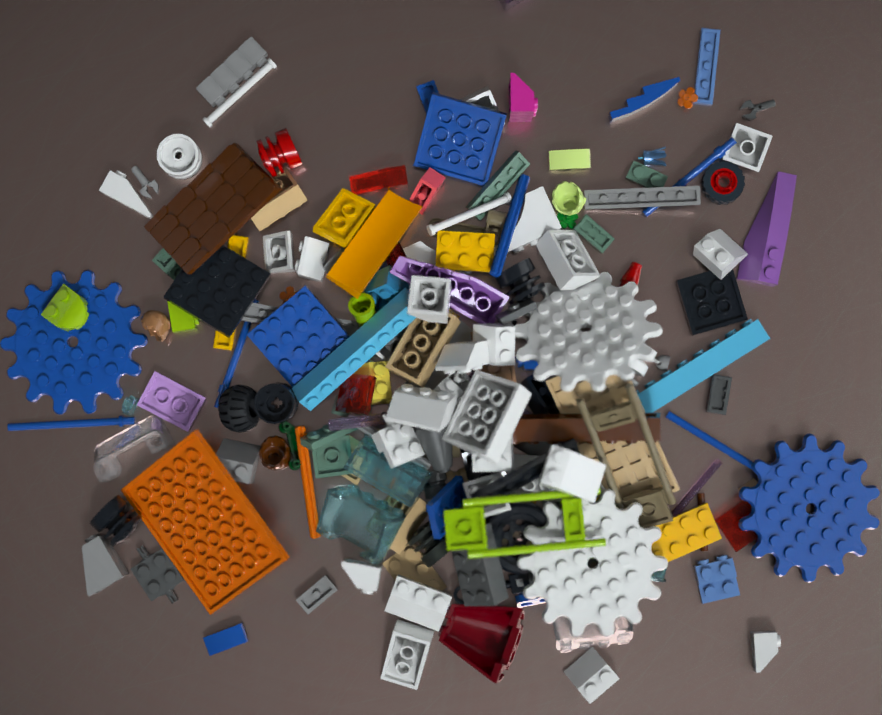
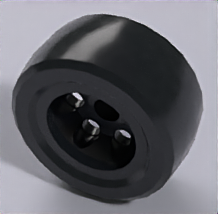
M531 501L510 503L511 510L486 517L485 523H491L496 547L526 545L527 541L530 540L524 536V529L528 525L543 527L547 523V517L543 509ZM523 519V523L517 525L516 520ZM507 524L510 525L508 531H503ZM515 531L522 532L519 534L520 538L516 539L515 536L513 538ZM505 538L508 539V544L506 546H503L501 544L502 540ZM530 553L499 556L502 570L515 574L531 572L520 569L517 566L518 557Z

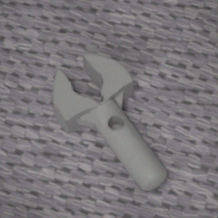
M133 166L131 171L142 184V189L139 190L142 196L152 199L151 195L147 192V186L153 187L155 192L159 194L158 183L155 180L148 181L138 166Z

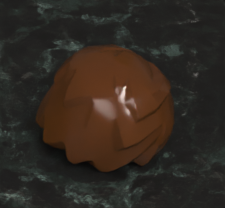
M275 435L267 437L260 446L259 456L264 467L278 470L289 466L291 451L287 442L282 437Z

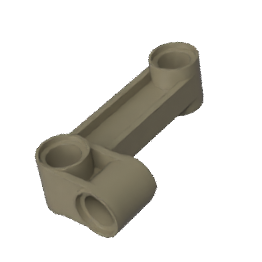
M489 210L486 227L459 222L441 231L494 233L498 236V241L495 242V246H497L507 213ZM433 218L429 224L433 225L434 223L444 221V219Z

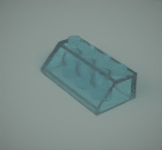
M367 435L358 443L343 468L410 508L422 494L432 475L425 467L418 466L411 461L391 469L384 452L379 453L372 437Z

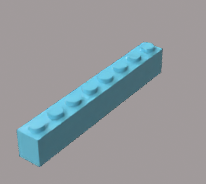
M405 287L292 388L299 403L310 411L314 409L417 318L407 314L410 293L408 288Z
M749 319L741 324L743 328L739 331L733 329L725 334L727 338L723 341L717 339L709 344L711 348L704 352L701 349L693 354L694 359L688 362L686 359L677 364L678 369L675 371L668 370L663 373L661 380L657 382L655 380L650 381L644 385L646 389L641 392L636 390L646 413H653L769 340L770 337L758 319L755 321Z

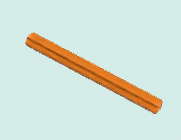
M304 425L295 427V434L301 463L300 469L310 537L315 539L319 538L321 534L309 450L302 446L300 438L306 436V428Z

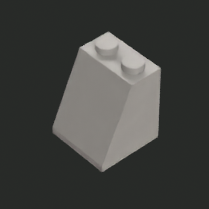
M224 438L216 453L217 457L235 481L247 484L254 483L259 461L260 445Z
M94 534L85 540L86 544L82 546L86 590L89 597L129 574L114 547L110 544L109 539L106 540L104 538L106 534Z

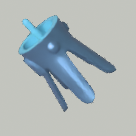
M666 146L652 151L643 150V157H638V159H644V165L667 166L664 161L654 160L666 157L665 151H659L665 149Z

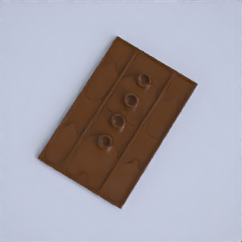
M233 143L212 163H209L167 205H164L144 227L187 274H192L276 196L282 188L239 144Z

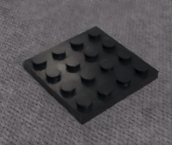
M222 245L192 274H187L182 269L163 297L173 305L230 338L270 278L271 273Z

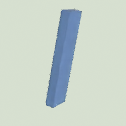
M701 28L694 94L698 95V100L693 102V104L713 105L721 30Z

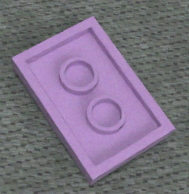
M154 371L137 406L189 432L206 397Z

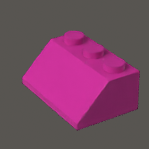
M510 73L508 83L509 122H532V118L536 117L538 98H534V91L515 73Z

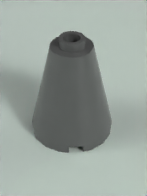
M449 423L440 432L413 427L434 471H438V473L450 471L449 468L453 466L452 444L442 440Z

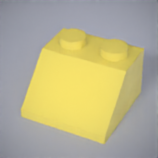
M388 361L365 363L348 378L351 406L390 403L392 399L389 370L385 367Z

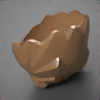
M146 311L140 318L143 329L148 330L150 336H155L156 341L163 342L171 328L170 320L160 311Z

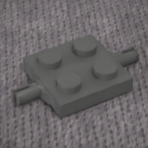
M144 545L137 548L136 550L142 557V560L130 570L151 602L163 595H167L171 604L178 601L179 599L173 592V589L184 578L165 551L160 549L156 553L148 554Z

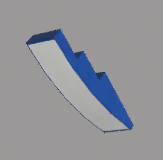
M677 77L642 87L640 96L626 99L624 103L625 108L609 112L610 122L628 117L647 108L678 85L680 78Z

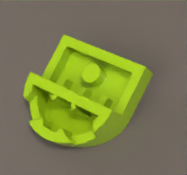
M62 284L41 315L64 331L69 332V330L80 329L89 317L87 312L88 302L71 288Z

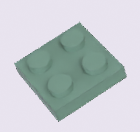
M349 435L342 436L312 450L315 479L354 474Z

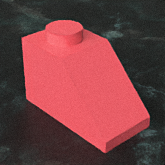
M431 167L421 177L409 199L410 202L423 206L420 211L422 215L446 178Z

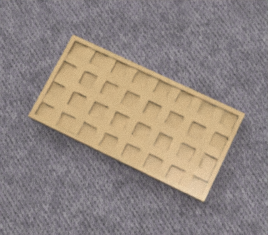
M555 375L546 379L547 386L560 414L580 413L576 403L578 398H583L589 413L624 402H631L625 386L632 383V380L625 381L617 375L608 376L605 381L606 387L600 392L594 391L590 383L584 380L577 382L572 391L565 392L560 388L561 378ZM637 394V397H638V399H639V402H640V404H641V407H642V409H643V412L646 413V411H645V409H644V407H643V405H642V403H641V400H640V398H639V396H638V394ZM578 441L577 445L580 455L599 462L594 445L588 444L586 441ZM600 441L621 499H624L625 496L654 488H663L645 441H637V443L628 444L625 441H617L615 444ZM657 441L655 445L674 493L679 491L680 487L659 441ZM603 474L601 484L604 486L605 489H609L607 480L605 478V475Z

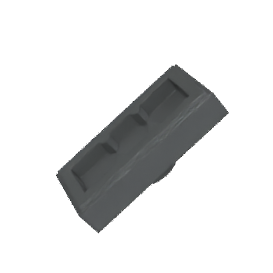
M528 299L521 303L517 302L509 305L507 310L495 315L499 323L505 325L535 310L537 306L533 300Z
M712 375L706 412L726 415L732 377Z

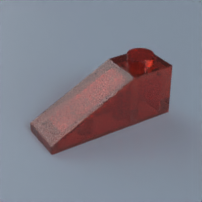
M405 165L349 177L351 192L356 195L408 187Z

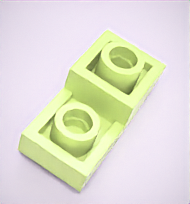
M590 149L549 151L550 170L591 168Z

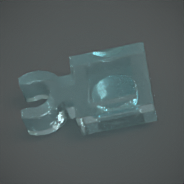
M131 395L127 397L122 405V413L133 416L139 398Z

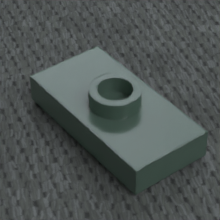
M587 214L573 228L600 253H603L615 240L614 237Z

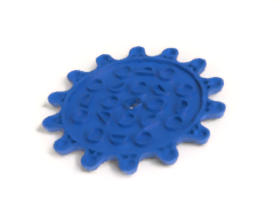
M56 270L51 275L52 283L48 290H40L34 284L27 285L24 293L29 300L28 306L25 309L13 307L6 312L7 319L15 324L16 332L12 336L3 337L0 340V347L5 351L14 352L17 357L16 362L7 369V376L14 380L20 377L27 378L30 386L26 392V399L29 402H36L43 395H49L53 399V411L58 415L64 414L69 403L72 401H78L85 413L92 414L97 409L96 399L100 394H107L113 400L121 399L124 393L119 385L120 378L123 375L135 377L140 375L142 371L140 364L131 357L134 349L144 347L148 343V338L145 334L135 333L131 328L132 321L141 314L139 306L133 304L123 307L118 303V296L122 291V287L118 282L110 283L105 289H98L94 283L95 274L91 270H84L79 281L76 283H69L66 280L65 274L62 271ZM62 284L71 288L88 302L87 312L89 317L86 323L80 329L69 330V332L53 325L41 315ZM73 336L78 339V344L75 347H71L68 343V339Z
M810 433L804 435L802 446L798 450H792L787 442L783 440L777 441L774 445L776 452L774 462L768 464L761 459L752 462L751 468L758 476V483L754 487H742L739 490V498L750 503L752 509L749 515L739 520L738 526L743 531H755L758 536L757 542L751 548V554L755 558H761L765 554L774 555L776 559L774 573L780 577L786 575L793 566L801 569L802 579L808 583L816 579L817 570L821 566H827L834 575H841L844 572L842 559L846 553L851 552L861 557L867 552V547L860 538L862 531L865 529H876L879 526L878 517L868 513L867 505L871 500L879 496L880 491L877 486H865L861 483V475L867 469V462L861 458L851 463L845 462L843 459L845 445L840 440L833 441L826 450H821L818 447L816 436ZM809 503H813L814 512L808 514L806 506Z

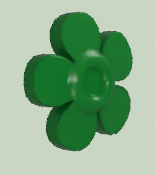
M558 213L557 218L561 221L562 229H565L567 225L570 229H573L576 226L575 221L578 219V215L568 216Z

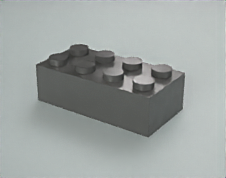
M485 523L487 549L497 548L491 523ZM467 549L451 550L465 606H495L509 598L499 556L468 559Z

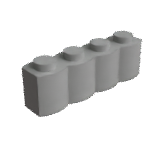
M250 37L224 63L218 66L210 76L202 81L196 90L212 107L216 105L219 107L226 100L225 96L238 90L240 87L239 83L242 80H248L254 74L253 70L256 67L260 68L267 62V52Z

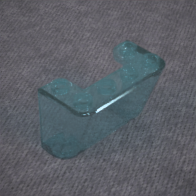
M357 485L337 486L327 490L316 532L328 539L345 538L366 550L365 552H360V557L372 564H378L384 561L406 515L403 513V510L389 506L388 502L374 498V495L369 492H363Z

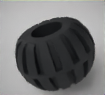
M231 386L220 396L218 406L219 418L222 424L231 431L238 433L246 432L254 428L259 422V416L254 408L257 392L249 386Z

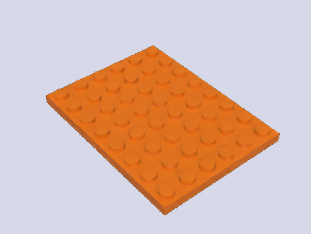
M198 429L189 434L121 489V492L137 514L142 517L144 524L210 615L290 558Z

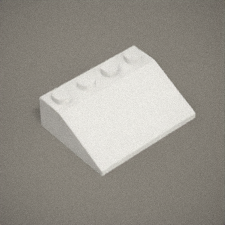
M475 370L442 440L480 458L498 464L532 393L521 384Z

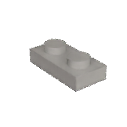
M325 575L299 596L296 601L309 614L338 589Z

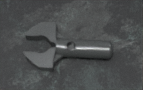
M772 99L755 105L751 100H748L742 104L739 111L745 108L752 109L750 114L742 116L743 119L750 121L756 119L757 112L775 107L776 102Z

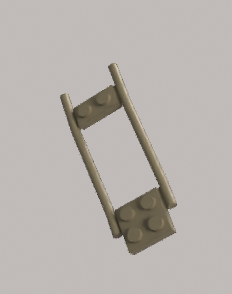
M629 383L625 386L631 402L628 401L593 411L592 414H589L583 398H578L576 403L591 437L599 462L606 465L604 475L609 489L615 492L616 506L619 509H625L633 502L640 503L643 507V512L639 516L638 523L643 528L673 521V515L668 504H675L676 499L633 384ZM638 419L663 488H654L625 496L624 499H621L597 430L600 432L634 422Z

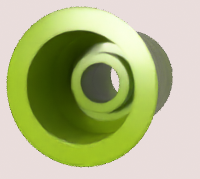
M362 293L358 299L353 296L349 300L348 309L359 327L376 314L375 301L371 295Z

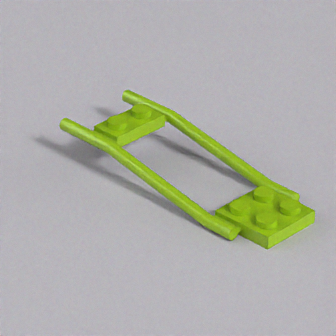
M599 487V490H598L597 495L601 494V489H600V487ZM560 491L463 499V509L444 511L447 551L467 549L468 559L606 546L605 538L585 540L582 499ZM561 498L566 542L487 549L483 505Z

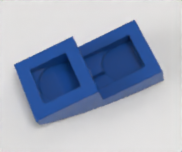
M242 623L203 638L209 656L248 642Z

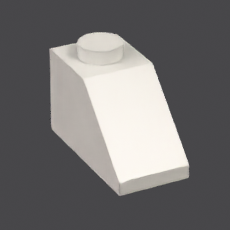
M751 632L754 672L760 673L778 653V647H781L780 635H777V632Z

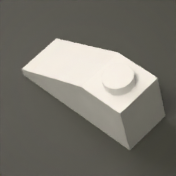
M110 170L99 191L145 217L152 219L153 215L132 184L125 179L127 175L118 170L115 173Z

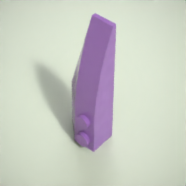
M777 172L744 240L742 249L748 255L739 263L736 279L772 287L778 285L797 175Z
M399 255L390 270L391 274L411 284L412 276L451 279L452 288L449 307L479 324L494 323L496 320L495 315L502 311L510 296L477 277Z

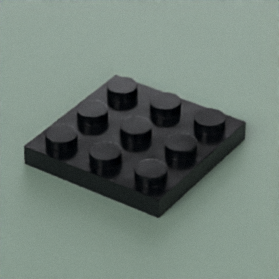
M733 269L721 280L711 271L676 280L692 336L748 320Z

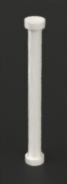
M269 58L261 69L207 118L204 117L202 120L211 127L212 123L266 73L272 68L275 69L277 65Z
M506 192L502 197L437 224L427 225V231L430 236H433L435 232L502 204H510L512 197L509 192Z

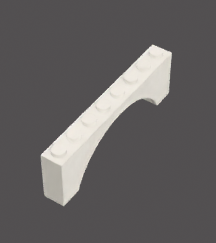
M543 186L525 194L523 212L515 227L508 253L513 252L517 254L525 250L524 246L528 244L535 246L548 230H561L560 222ZM421 241L403 248L407 258L432 265L436 264V250L431 249ZM498 245L494 247V256ZM456 271L467 275L472 274L469 271Z

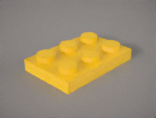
M342 188L313 226V232L346 248L374 211L376 204Z
M438 231L435 266L453 271L490 273L494 260L495 234Z

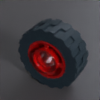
M725 161L715 162L713 165H710L705 171L701 182L705 197L718 205H726L738 199L745 186V177L742 174V170L738 168L739 166ZM725 179L728 186H720L718 180Z

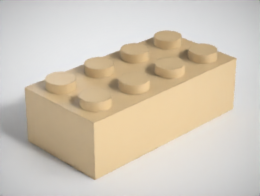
M451 313L448 314L447 324L427 322L419 318L414 319L407 327L385 367L390 372L420 388H424L436 367L444 345L449 344L461 321Z

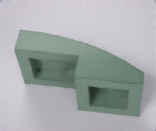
M164 248L152 259L173 280L176 279L182 270V267L177 264Z

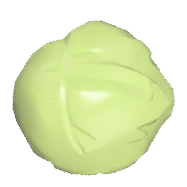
M563 181L557 184L552 193V204L563 215L577 214L586 202L581 189L573 182Z

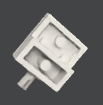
M387 413L382 415L387 426L371 435L378 452H384L391 469L425 455L412 426L386 421Z

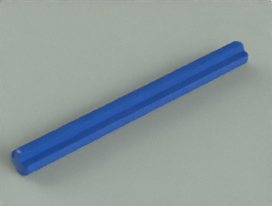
M525 174L520 175L490 269V275L494 277H499L502 273L530 177Z

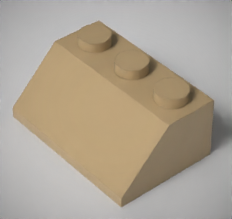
M284 166L283 174L278 170L276 177L273 178L270 175L282 190L251 218L259 231L269 227L273 222L284 217L287 213L300 207L307 201V198L286 166Z
M397 482L364 529L385 546L400 554L428 515L426 510L427 502Z

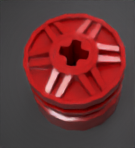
M286 128L275 132L276 142L274 143L266 136L268 146L264 147L261 139L256 141L260 158L273 178L277 176L274 169L277 166L283 174L284 163H287L291 170L303 165Z

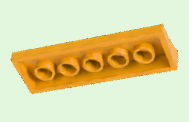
M388 190L327 273L326 278L358 299L416 219L423 206L410 202Z

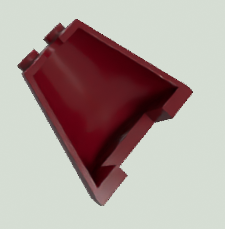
M452 604L451 608L448 607L445 615L447 623L445 626L442 625L439 630V641L490 681L496 684L504 678L502 672L504 669H509L516 654L524 625L520 624L521 620L525 619L524 610L518 607Z

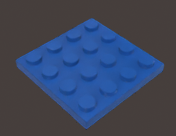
M433 92L413 166L426 170L431 167L440 174L484 186L489 180L507 113Z
M306 285L247 333V336L292 388L350 337Z

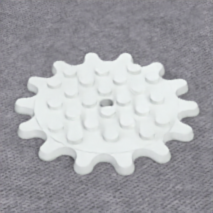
M602 272L595 281L584 284L574 290H560L551 283H544L545 287L541 289L544 299L540 302H535L537 308L525 314L529 317V321L515 325V338H522L527 341L524 347L518 349L516 358L520 362L528 360L538 362V366L533 372V377L537 381H543L551 375L559 376L561 378L560 388L565 392L572 391L576 383L582 380L589 382L591 388L596 392L605 389L606 378L610 375H617L625 381L634 378V371L630 366L632 361L637 359L650 361L655 356L653 349L645 345V341L651 337H658L663 332L662 327L658 323L646 320L649 314L656 311L657 306L653 300L636 301L634 296L639 291L638 285L635 282H628L621 287H615L611 285L612 276L608 272ZM590 327H591V330H590V331H585V332L582 331V328L584 329V328H590Z
M604 489L599 500L595 503L582 499L585 540L605 538L606 546L535 552L521 555L517 559V566L520 569L529 570L533 573V581L523 589L525 598H543L546 601V609L542 613L543 621L553 623L561 616L568 618L570 621L569 631L574 637L581 636L586 625L591 623L599 627L600 633L604 637H610L614 633V621L618 617H625L632 624L639 623L642 619V614L638 610V602L643 598L657 600L661 596L660 588L651 581L652 574L655 571L665 570L668 566V560L664 556H657L651 550L652 544L660 539L662 535L660 528L657 526L643 528L638 523L639 516L643 512L642 505L638 502H633L627 508L619 509L615 505V492L611 489ZM546 502L543 505V512L547 517L546 525L543 527L528 525L524 529V536L533 545L566 542L562 508H559L554 502ZM592 557L598 560L596 568H589L587 565V561Z

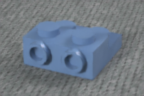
M721 555L717 556L715 561L709 562V559L697 561V565H693L702 604L740 595L732 557Z

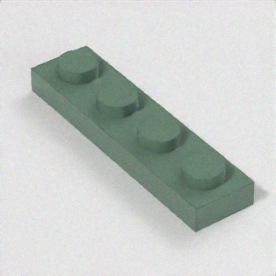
M515 150L467 204L466 208L470 210L502 197L530 163L519 151ZM488 211L478 214L475 217L481 221V219L488 213Z

